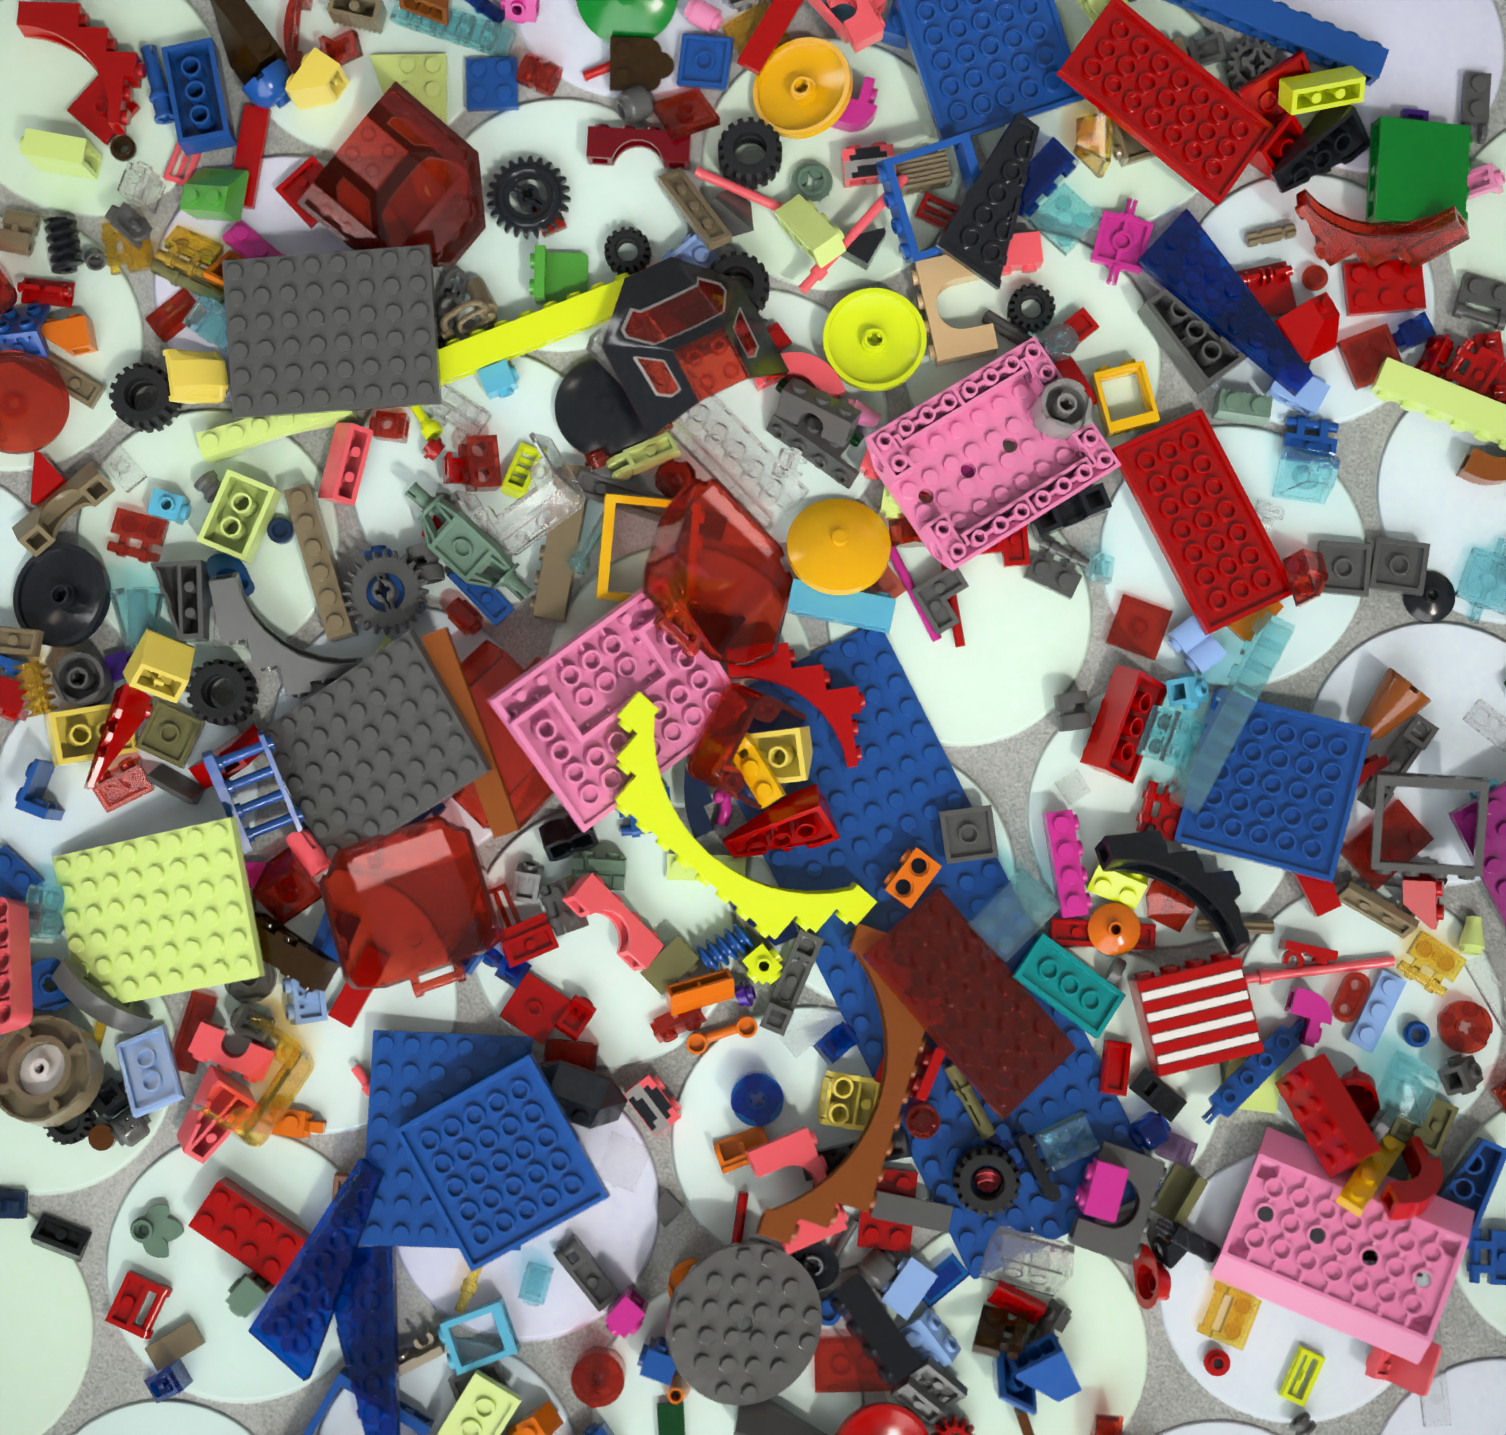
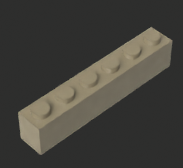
M560 462L559 469L554 470L552 483L556 484L555 494H550L548 509L551 510L550 520H545L543 534L547 535L546 544L540 547L539 560H542L541 571H536L534 585L538 586L536 596L532 595L530 602V611H533V616L537 619L566 623L588 503L587 499L571 494L579 469L593 473L591 467Z
M307 483L284 490L285 499L327 640L334 643L357 636L358 632L353 616L348 615L351 608L344 606L348 598L342 595V592H345V588L315 488Z

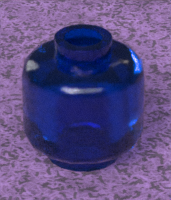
M1148 1111L1132 1122L1131 1129L1133 1133L1130 1137L1139 1149L1144 1147L1148 1151H1154L1169 1140L1171 1127L1160 1112L1156 1114Z

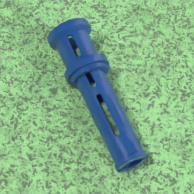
M145 45L140 48L146 66L151 89L149 101L154 107V121L161 125L173 123L174 116L169 90L166 89L157 47L152 45L151 50L150 45Z

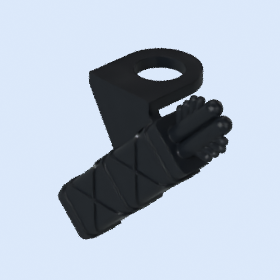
M1163 1217V1219L1158 1218L1157 1223L1154 1224L1157 1234L1162 1235V1237L1165 1236L1169 1243L1161 1237L1155 1236L1150 1241L1151 1249L1156 1259L1169 1269L1173 1268L1187 1252L1200 1257L1207 1263H1213L1220 1252V1248L1210 1240H1206L1194 1231L1175 1221L1173 1222L1167 1217ZM1157 1243L1163 1251V1256L1158 1251Z

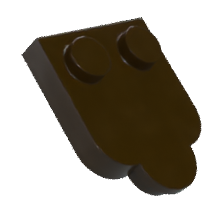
M610 37L609 91H625L636 85H641L647 91L653 92L659 87L661 79H665L672 74L674 61L669 54L662 52L661 46L656 40L651 38Z

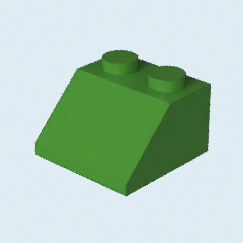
M202 168L184 184L180 210L196 219L241 222L249 171Z

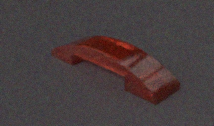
M289 0L286 8L283 27L284 47L288 63L294 74L300 68L302 58L305 56L302 51H298L301 10L312 11V0Z

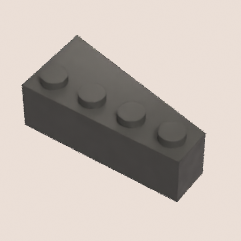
M1166 288L1146 301L1136 312L1197 394H1200L1235 369L1247 358L1241 351L1238 353L1229 345L1230 342L1223 336L1220 338L1209 328L1210 325L1203 319L1200 321L1191 313V309Z

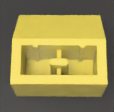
M314 47L310 53L305 54L302 58L301 66L296 74H292L288 78L285 91L295 107L303 110L336 103L350 82L338 62Z
M147 628L122 673L129 686L177 704L189 682L195 648Z

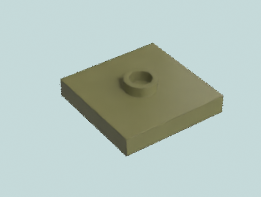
M157 699L135 747L184 769L206 721Z

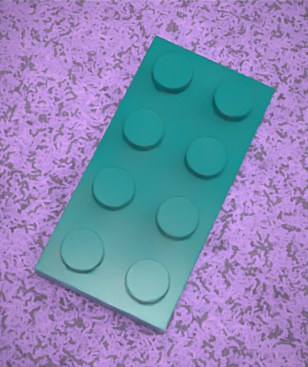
M1044 933L1038 935L1011 976L1095 1039H1099L1126 997L1123 992Z

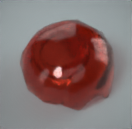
M674 459L661 464L654 475L656 488L664 496L672 499H678L687 495L697 480L696 471L688 461L676 462Z

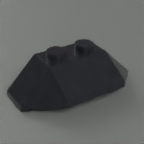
M563 1060L538 1063L571 1123L592 1129L619 1120L627 1103V1098L622 1094L620 1088L611 1077Z

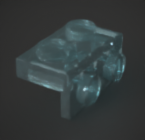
M1083 1111L1034 1133L1052 1171L1064 1168L1070 1163L1090 1156L1093 1152L1100 1149Z

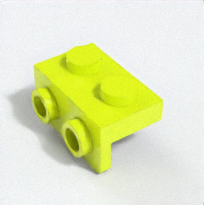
M1098 860L1097 866L1087 883L1086 890L1135 910L1148 886V877L1122 871L1103 872Z

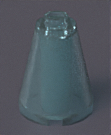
M133 587V589L126 590V593H124V588L110 591V598L127 654H133L147 628L158 631L164 595L161 594L160 589L157 587Z

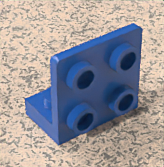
M32 303L28 306L16 308L8 306L0 310V363L46 358L49 356L50 349L41 331L51 310L48 303Z
M35 758L28 765L25 773L27 777L25 784L18 790L15 797L17 802L15 808L42 819L61 821L65 811L57 808L58 803L43 798L55 769L52 761Z

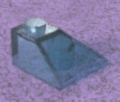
M1283 446L1272 497L1325 504L1335 486L1340 458L1331 452Z
M1397 1049L1391 1057L1376 1090L1380 1107L1386 1109L1391 1104L1399 1111L1398 1116L1422 1127L1439 1090L1441 1080L1438 1074L1423 1061Z

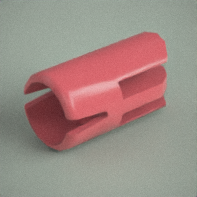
M303 828L299 832H293L286 837V843L311 877L318 875L332 863L308 828Z

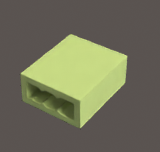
M29 128L25 129V134L20 139L19 148L21 154L38 170L98 180L103 156L87 139Z

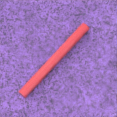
M699 166L695 171V177L773 211L784 205L779 201Z

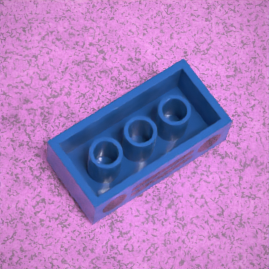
M212 37L161 47L178 144L184 153L189 156L237 146L220 50Z

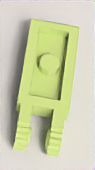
M666 432L623 450L622 453L606 460L605 465L610 471L616 470L611 477L622 482L628 480L632 475H637L681 456V453L671 433Z

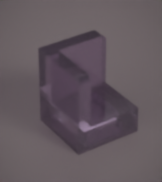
M1164 1129L1154 1153L1159 1157L1189 1169L1198 1144Z

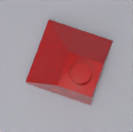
M1327 292L1306 301L1274 321L1301 366L1336 348L1340 313Z

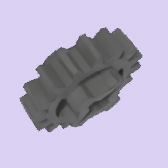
M1256 38L1253 44L1248 39H1245L1243 46L1237 44L1234 52L1231 51L1228 58L1230 61L1225 66V69L1231 70L1226 76L1227 79H1234L1231 86L1233 88L1238 85L1241 87L1277 65L1282 59V55L1275 56L1274 54L1277 47L1269 49V41L1266 40L1262 45L1259 38ZM1249 53L1248 57H1242V59H1239L1244 54Z

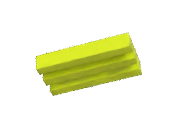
M1299 1345L1278 1394L1305 1407L1326 1358ZM1304 1355H1306V1357H1305V1359H1304V1362H1303V1364H1302V1366H1301V1368H1300V1371H1299V1373H1298V1375H1297V1377H1296V1380H1295V1382H1294V1384H1293V1386H1292V1389H1291L1290 1393H1288L1289 1388H1290V1386H1291V1384H1292V1382H1293V1379H1294V1377H1295V1375H1296V1373H1297V1370H1298V1368H1299V1366H1300V1364H1301V1361H1302ZM1314 1358L1316 1359L1300 1397L1297 1398L1298 1390Z

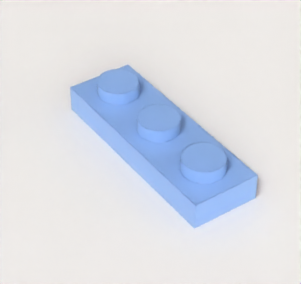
M1380 969L1346 1040L1373 1053L1407 982Z

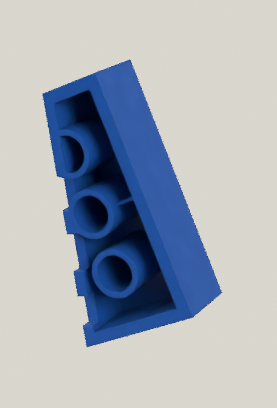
M1480 1137L1476 1138L1436 1193L1439 1197L1475 1211L1470 1239L1466 1247L1468 1250L1471 1247L1506 1161V1148Z

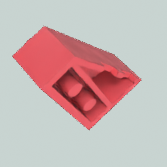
M210 1064L176 1134L183 1152L202 1164L207 1161L257 1105L248 1087Z

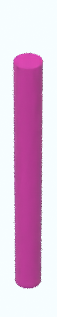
M895 546L891 547L890 560L932 642L941 639V634H936L911 592L916 586Z

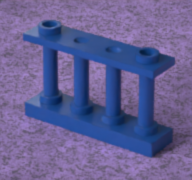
M262 730L257 731L260 742L224 756H214L212 749L201 753L227 818L236 817L243 854L253 850L251 842L255 841L254 838L293 822L299 832L303 830L300 822L305 821L300 807L294 808L271 751L275 750V746L271 736H264ZM265 751L270 763L269 766L231 781L230 779L224 780L221 771L225 769V766ZM275 775L280 787L279 790L241 805L240 803L234 804L231 795L235 793V790ZM285 799L290 813L252 828L249 826L244 828L241 818L245 817L244 814Z

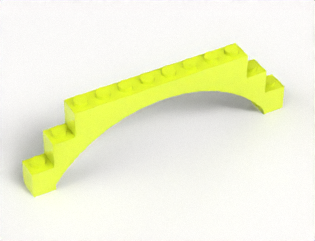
M636 691L616 714L620 718L617 723L628 733L634 730L635 734L615 755L619 760L616 765L627 775L631 772L634 773L630 780L615 795L614 800L618 802L615 808L626 817L629 814L634 816L638 820L635 825L646 835L651 831L657 836L658 839L655 842L666 852L669 849L673 850L678 855L675 858L678 863L685 869L691 866L698 873L695 877L706 887L712 884L717 889L715 895L726 904L729 901L735 904L737 908L734 911L745 921L751 918L757 924L754 929L765 938L770 935L776 939L795 916H797L795 922L805 931L811 928L816 933L836 909L838 911L835 915L845 924L851 921L857 926L877 901L855 882H852L848 887L811 891L785 889L764 884L727 867L709 854L692 837L670 803L661 780L654 742V717L659 709L639 691Z

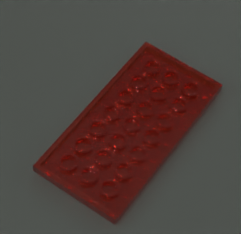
M939 887L931 892L862 955L1001 1120L1006 1119L1077 1049L1025 987L1011 977L1013 973Z

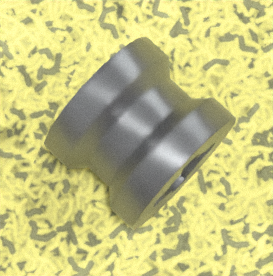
M214 470L202 475L194 484L195 489L204 494V499L208 503L214 501L222 483L217 479L218 475Z

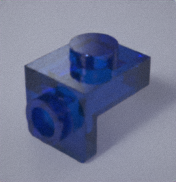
M842 1021L830 1029L812 1046L830 1066L860 1041L856 1037L855 1030Z

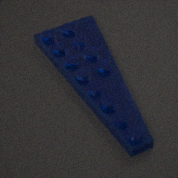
M1185 209L1138 259L1136 264L1293 396H1296L1314 376L1188 209Z
M365 1158L358 1160L248 1330L253 1337L303 1381L309 1380L312 1376L384 1175Z
M396 1246L318 1250V1257L321 1258L324 1270L323 1278L324 1282H327L331 1298L329 1302L334 1310L338 1326L336 1330L345 1366H348L352 1382L350 1386L355 1394L358 1406L357 1414L358 1418H361L364 1434L400 1435Z

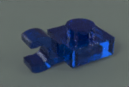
M493 947L489 948L482 960L487 966L497 968L494 975L515 989L520 985L532 966L524 962L509 968L505 956Z

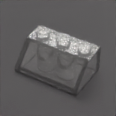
M999 1226L989 1238L978 1277L995 1282L1002 1280L1014 1287L1054 1297L1073 1276L1075 1246L1065 1244L1062 1240L1046 1239L1036 1233H1024L1016 1231L1013 1227Z

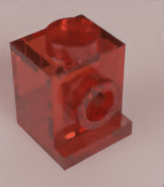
M376 410V417L371 416L369 422V429L373 430V437L376 440L407 444L410 417L407 413L400 414ZM391 421L392 425L390 428H383L384 422Z

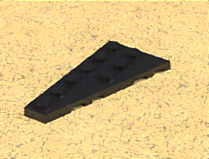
M1020 112L1016 113L934 245L996 290L1000 289L1001 275L1003 267L1006 266L1008 258L1006 255L1010 240L1013 238L1022 201L1021 195L1023 187L1026 185L1027 171L1030 159L1033 157L1040 129L1038 125Z

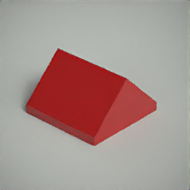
M1287 113L1250 161L1251 165L1272 181L1274 180L1270 173L1304 131L1295 115Z

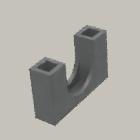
M1100 1138L1094 1158L1119 1164L1129 1169L1127 1179L1131 1182L1135 1191V1204L1129 1216L1115 1224H1103L1075 1214L1067 1240L1072 1245L1132 1265L1133 1260H1137L1140 1255L1142 1244H1139L1142 1233L1146 1234L1150 1225L1148 1215L1150 1209H1154L1157 1204L1159 1194L1156 1193L1159 1182L1163 1183L1167 1168L1164 1167L1165 1162L1159 1158Z

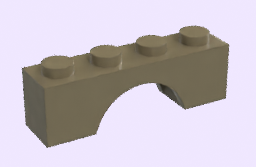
M90 461L12 527L17 541L33 556L37 557L56 541L60 527L73 513L87 506L96 507L112 494L115 488L110 479Z

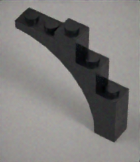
M1160 830L1104 836L1094 848L1103 872L1122 871L1143 875L1160 881L1186 897L1210 920L1221 936L1228 952L1232 955L1240 954L1251 943L1249 932L1245 928L1240 915V909L1235 903V900L1241 895V891L1232 870L1205 873L1204 865L1199 859L1196 850L1169 853L1167 843L1163 839Z

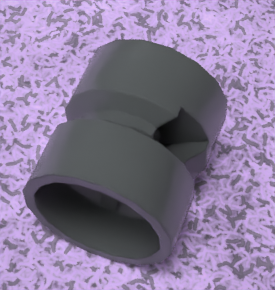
M427 543L416 544L406 548L408 563L413 560L417 562L414 571L418 569L423 570V573L418 578L427 579L428 582L425 585L445 580L443 565L438 563L440 558L427 547Z
M1087 690L1053 696L1055 710L1060 712V715L1057 717L1059 732L1092 727L1090 712L1086 711V707L1089 705Z

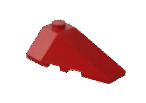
M126 683L116 689L84 789L89 790L96 785L142 724L144 718H149L153 704L149 703L150 695Z
M814 784L793 792L724 837L723 843L733 858L764 855L768 850L782 848L783 852L791 851V847L807 845V849L816 848L840 839V835L826 798L818 785Z

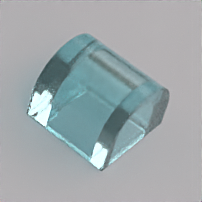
M1097 554L1091 557L1089 582L1111 584L1115 557L1106 554Z

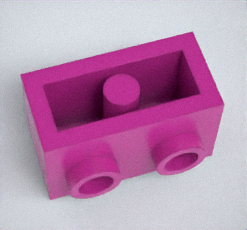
M628 1286L607 1310L604 1319L607 1323L605 1325L606 1328L615 1336L620 1334L625 1338L629 1333L634 1335L643 1325L642 1321L645 1318L644 1315L649 1303L633 1288Z

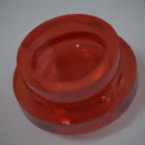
M1311 265L1302 273V283L1310 291H1319L1327 284L1328 274L1323 267Z
M598 449L584 455L586 459L584 464L586 467L591 466L592 470L606 466V460L610 459V456L605 453L604 449Z

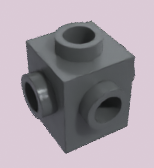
M1461 1054L1451 1056L1446 1059L1447 1063L1437 1071L1447 1096L1459 1093L1462 1095L1472 1093L1477 1090L1476 1086L1484 1080L1482 1069L1476 1063L1473 1055L1462 1057Z

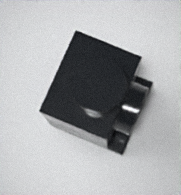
M113 1077L108 1079L101 1085L97 1096L91 1103L98 1116L108 1123L113 1120L112 1117L129 1105L124 1080L119 1082Z

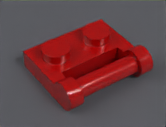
M129 1270L105 1321L138 1337L149 1340L154 1332L152 1329L166 1298L170 1297L173 1288L166 1284L158 1283L133 1270ZM151 1291L156 1296L143 1324L140 1325L136 1323V1319Z

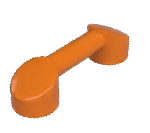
M742 1015L734 1024L707 1033L694 1031L687 1037L686 1047L690 1053L699 1055L706 1050L707 1043L737 1033L744 1038H750L757 1032V1022L752 1016Z

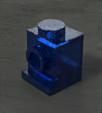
M1424 311L1414 319L1411 318L1399 324V330L1391 334L1390 339L1394 347L1403 353L1428 341L1436 335V332Z

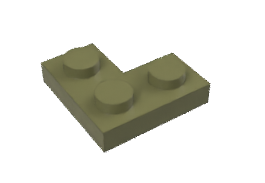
M1431 1096L1422 1119L1397 1109L1399 1112L1387 1133L1405 1142H1408L1410 1137H1420L1428 1152L1438 1157L1459 1108Z

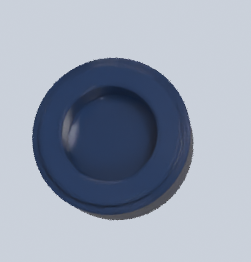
M279 517L269 523L267 534L275 543L287 544L293 539L295 529L289 520Z

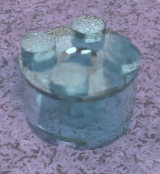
M203 295L202 298L199 297L182 323L210 344H215L219 350L226 353L228 351L226 311H221L223 305L215 299Z

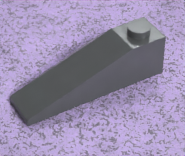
M770 1399L756 1404L738 1406L733 1435H827Z

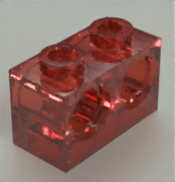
M497 435L466 436L461 441V444L458 445V457L463 461V470H461L460 478L462 485H465L466 493L497 491L502 487ZM472 446L481 448L483 455L476 456L472 451ZM475 471H480L484 474L485 482H480L476 479Z

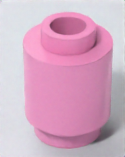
M690 0L684 12V17L688 18L689 23L709 34L713 31L717 32L724 20L721 16L722 10L704 0Z

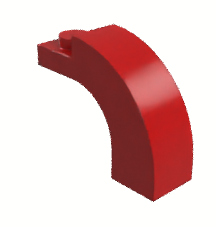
M1410 1137L1402 1152L1412 1180L1389 1181L1380 1197L1389 1220H1406L1422 1214L1430 1206L1442 1184L1443 1168L1440 1158H1429V1152L1424 1147L1420 1137Z

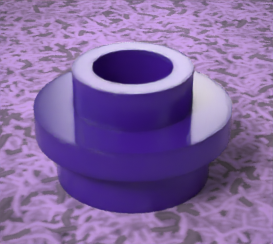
M745 980L741 981L739 985L734 987L736 999L740 1006H752L753 1000L756 999L755 990L752 984H747Z

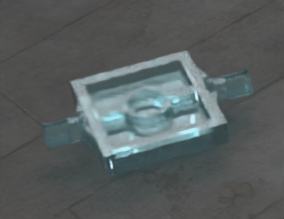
M1503 538L1498 539L1494 552H1488L1478 547L1472 548L1455 592V597L1466 600L1473 606L1468 621H1473L1475 624H1479L1483 610H1492L1502 615L1506 614V556H1504L1506 540Z

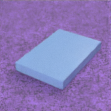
M163 1024L115 1044L133 1117H141L186 1098L167 1026Z

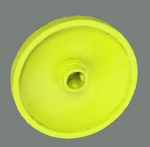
M883 288L862 289L844 297L831 310L823 331V350L828 364L843 382L859 390L870 392L886 391L906 382L920 366L927 342L924 321L916 307L902 295Z

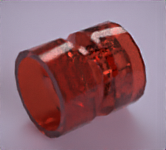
M528 52L519 66L516 83L529 89L535 87L537 93L551 98L561 81L563 67L551 61L544 63L542 57Z
M918 1100L907 1106L903 1119L910 1134L917 1139L924 1140L933 1137L940 1128L941 1120L932 1104Z

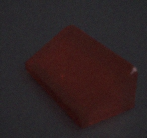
M182 288L147 316L145 320L158 337L166 343L202 315L204 310L190 292Z

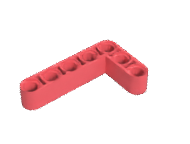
M0 897V1035L26 1027L31 1022L33 1016L28 905L23 901Z

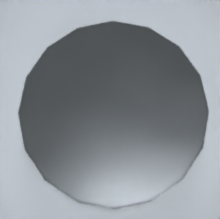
M263 961L265 976L225 983V989L229 995L231 994L240 1003L252 1004L263 1001L272 993L276 986V968Z

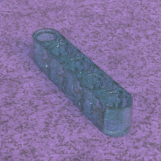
M396 0L390 16V20L399 26L496 57L509 56L516 36V32L508 26L452 8L450 21L447 26L400 9L399 0Z

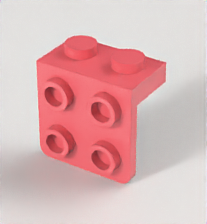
M1431 1341L1420 1362L1416 1364L1373 1345L1372 1352L1366 1359L1365 1375L1373 1379L1389 1381L1419 1396H1427L1442 1348L1439 1344Z

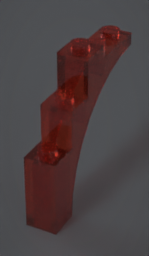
M1306 189L1296 194L1297 206H1295V211L1301 220L1305 219L1308 222L1309 228L1315 236L1316 246H1314V251L1320 260L1324 259L1330 267L1354 253L1357 254L1360 261H1366L1370 268L1397 254L1402 263L1407 262L1411 269L1414 270L1470 239L1468 224L1455 206L1415 221L1393 224L1370 223L1351 219L1333 212L1319 203Z

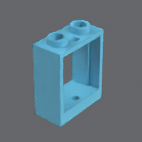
M503 1297L444 1318L439 1324L438 1335L442 1344L446 1343L449 1351L447 1354L449 1366L451 1369H455L457 1375L516 1354L521 1347ZM492 1312L504 1348L463 1363L451 1327Z

